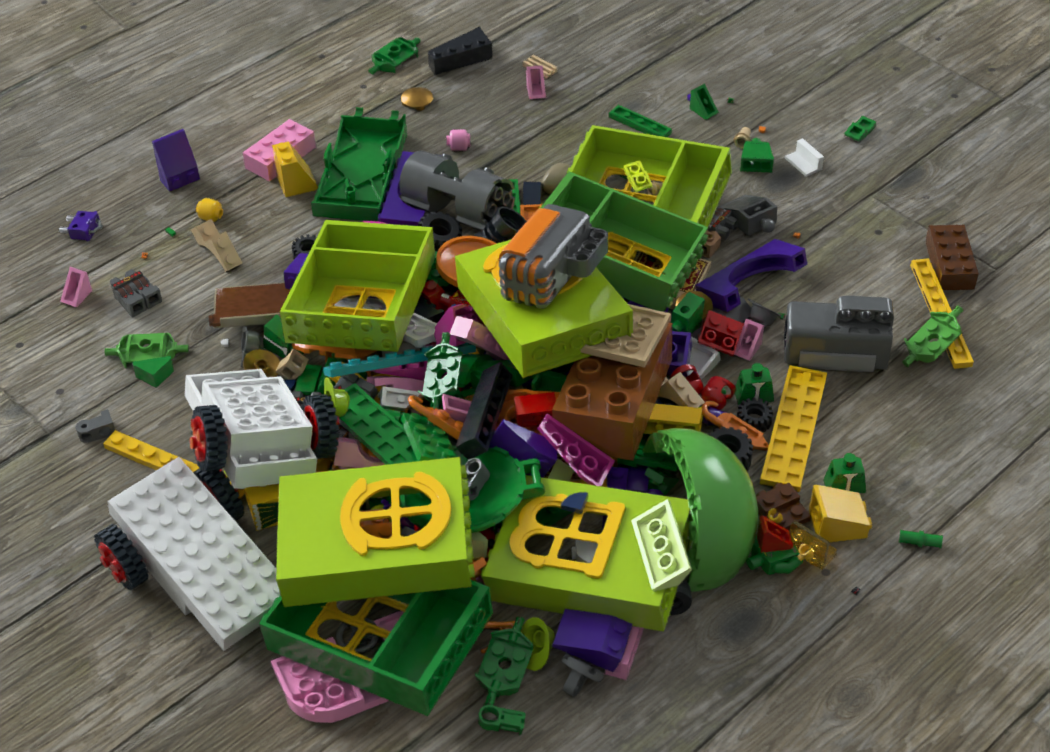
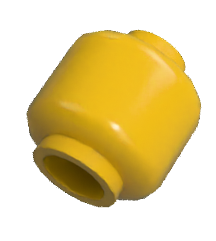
M204 198L197 203L196 213L202 220L208 221L212 219L215 222L218 218L222 217L223 209L219 201Z

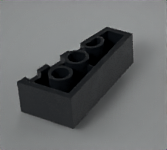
M480 26L428 51L429 68L434 75L493 59L492 42Z

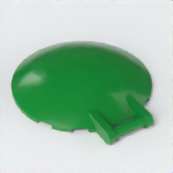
M456 445L452 446L456 456L460 457L461 466L465 465L468 460L458 451ZM496 446L489 448L488 452L475 457L486 466L490 472V477L480 490L478 496L474 500H469L470 508L467 511L470 512L471 517L469 529H471L472 533H476L490 528L509 516L521 500L544 495L545 487L541 483L539 471L541 469L540 461L538 459L518 461L517 458L511 457L508 451ZM525 474H532L533 484L527 485ZM416 493L400 496L402 508L426 506L432 502L428 496L421 499ZM432 514L407 516V518L414 525L423 529L430 522Z

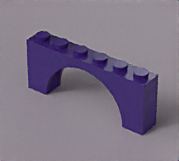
M402 151L401 157L397 159V169L393 171V180H390V190L386 191V201L382 203V213L378 215V222L418 226L422 216H425V211L412 208L400 199L401 172L407 159L415 152Z
M774 239L696 284V291L706 294L711 299L713 307L729 312L741 304L738 288L735 287L737 283L751 275L765 271L787 270L796 272L808 265L805 248Z

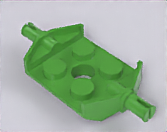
M956 306L951 313L930 312L931 318L909 341L904 338L909 355L902 363L909 367L914 360L926 363L935 361L962 334L961 327L956 318L963 312V309ZM931 339H938L937 341L929 342Z
M170 333L129 334L121 338L116 348H105V356H119L125 368H127V363L166 356H171V359H173L177 353L189 352V345H177V342H174Z

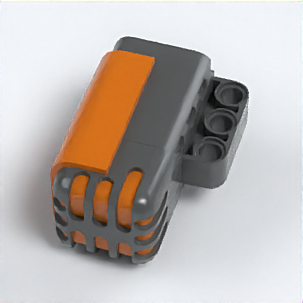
M547 204L544 208L538 209L499 254L498 265L502 297L508 301L514 299L519 304L525 302L526 306H533L535 304L538 309L548 307L572 276L584 278L594 271L608 252V233L603 229L592 227L590 217L585 212L553 204Z

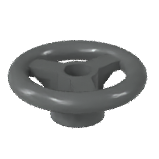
M365 617L364 620L366 622L376 625L373 620ZM343 622L336 632L338 645L341 647L347 646L358 628ZM349 626L352 633L350 639L345 643L343 641V632ZM367 633L355 649V652L362 654L370 651L378 643L379 636Z

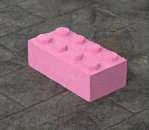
M291 119L287 120L243 152L245 168L270 182L277 177L272 145L289 141L299 155L304 157L316 148L314 131Z

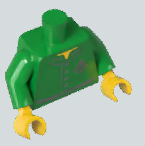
M774 508L769 510V519L775 523H780L783 519L782 514L779 513L776 518H773L777 510ZM756 534L751 552L752 556L747 558L746 562L751 570L761 567L768 575L775 573L790 574L803 563V559H812L813 552L809 550L810 547L807 544H802L799 550L793 544L794 548L791 550L761 553Z

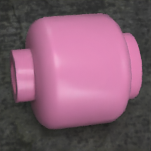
M465 129L451 130L450 136H446L447 146H450L452 151H466L470 147V133H467Z

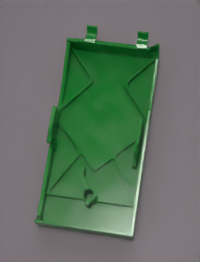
M356 107L354 116L341 115L333 153L331 143H328L324 153L325 169L315 198L311 201L313 216L378 222V215L382 213V203L386 201V191L390 190V180H393V171L397 169V159L401 157L407 138L406 114L400 120H398L399 111L391 110L390 119L362 117L363 108Z

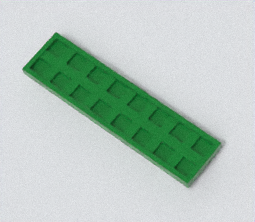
M356 383L344 389L350 396V403L347 413L342 417H338L339 423L385 465L417 462L403 425ZM416 493L421 499L427 497L424 493Z

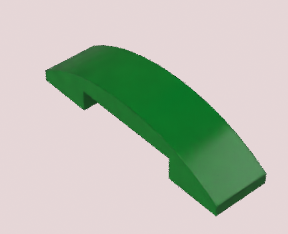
M464 354L458 387H465L471 381V372L484 360L493 361V358L487 354Z

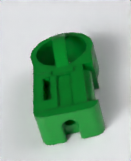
M485 705L479 711L478 723L485 730L499 731L501 729L519 732V735H522L526 714L521 711L500 708L494 705ZM484 713H493L496 715L497 720H487L481 716Z

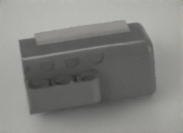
M841 296L837 299L836 303L789 302L784 327V361L790 365H798V367L816 370L873 372L874 369L887 370L893 340V301L884 297Z

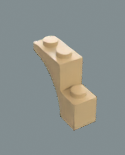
M212 219L191 229L198 244L207 247L216 256L225 272L242 264L226 231L219 234Z
M681 372L669 380L665 377L658 397L670 399L679 406L699 408L705 403Z

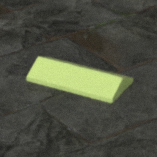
M667 499L632 520L653 591L678 586L692 570L671 503Z

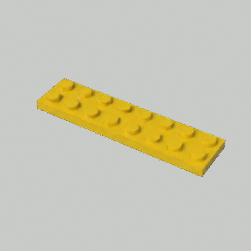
M789 365L760 484L774 487L778 483L783 485L790 483L796 492H800L827 372Z

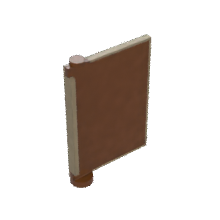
M285 282L215 288L213 315H209V325L213 326V328L267 324L276 314L280 316V310L291 289L285 288Z

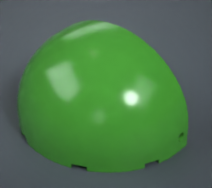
M672 428L658 430L657 433H652L649 436L642 451L643 453L666 452L669 455L674 454L675 462L681 471L686 487L688 505L693 521H689L690 541L692 540V547L687 551V557L692 570L687 583L691 588V592L720 587L735 577L753 548L758 527V505L754 486L738 457L716 438L692 429Z

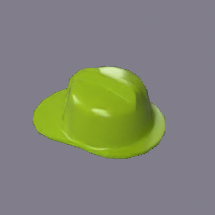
M326 377L324 380V394L328 395L331 401H333V408L336 409L335 416L342 417L348 411L350 396L345 390L334 389L330 379Z
M532 617L524 623L522 634L534 646L527 668L537 671L548 660L549 651L553 648L552 644L555 634L551 627L547 626L543 620Z

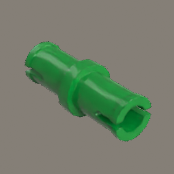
M900 529L899 543L915 544L918 547L942 548L943 535L927 534L921 530L919 532H912Z

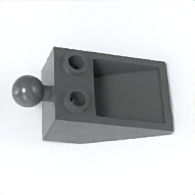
M743 195L718 206L731 210L732 217L738 219V228L748 236L760 230L770 233L775 229L777 206L768 198Z

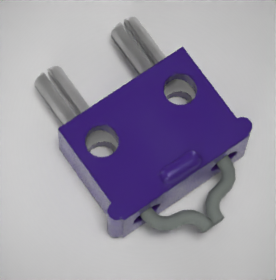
M78 211L75 216L67 215L66 220L71 223L69 227H60L59 231L60 233H69L71 239L86 240L88 242L98 229H102L103 225H100L101 221L97 211Z

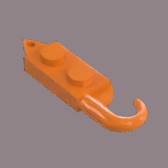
M706 401L702 404V415L706 420L720 429L721 427H733L734 430H742V434L746 433L748 438L751 439L753 450L768 451L769 445L763 437L764 433L732 413H722L716 417L707 409L708 406H718V403L714 401Z

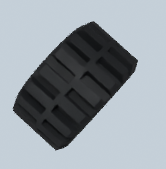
M427 213L424 217L422 216L418 226L433 228L434 249L437 252L448 240L462 236V226H460L459 221H455L456 218L450 217L447 213Z
M733 427L715 428L713 432L707 433L726 445L738 457L746 471H749L753 445L746 433L742 434V430H734Z

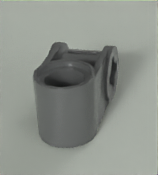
M472 458L465 464L467 478L463 479H468L470 501L478 496L480 490L490 477L489 470L478 458Z

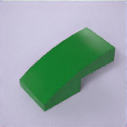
M861 116L856 123L853 122L844 135L859 142L876 127V121Z
M307 364L303 373L298 377L295 391H301L304 395H311V393L316 392L318 380L322 373V366Z

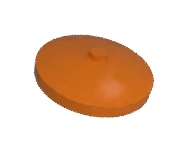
M461 236L450 239L437 252V271L444 280L458 287L455 256L497 243L478 236Z

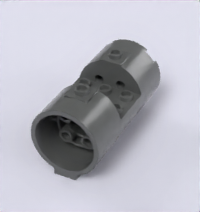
M423 150L416 151L407 159L400 176L401 200L430 213H437L438 210L445 208L453 200L455 201L457 213L456 221L480 231L487 226L488 222L492 221V217L498 208L507 207L513 209L515 197H512V190L515 188L509 179L494 175L495 171L486 167L484 170L477 168L470 171L461 180L459 179L457 163L452 160L450 155L443 153L441 156Z

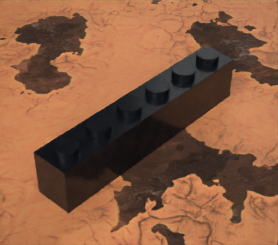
M502 362L483 370L456 444L458 451L467 460L488 452L513 377Z

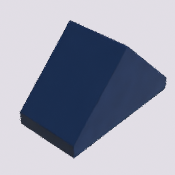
M524 182L523 205L541 204V182Z

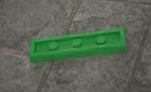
M617 105L609 112V118L644 134L667 138L672 134L671 128L623 106Z

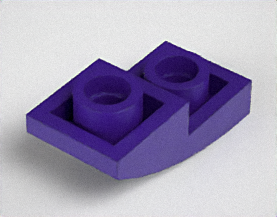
M647 466L628 467V491L647 493L648 477L644 475L648 468Z

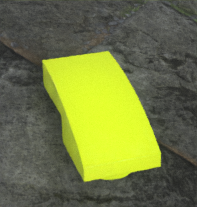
M640 160L623 166L625 174L635 192L653 187L647 171L644 170Z

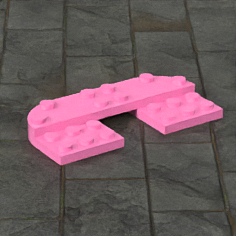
M398 611L374 622L378 627L392 631L404 612ZM333 637L326 639V641L336 644ZM284 656L271 661L272 668L283 689L289 707L294 713L306 720L333 723L389 701Z

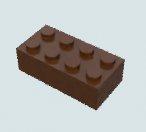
M929 225L925 242L932 267L942 290H975L979 273L965 225Z

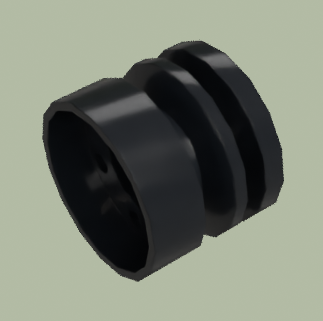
M500 207L493 215L492 221L488 222L487 226L482 230V237L495 243L511 240L527 221L513 209Z

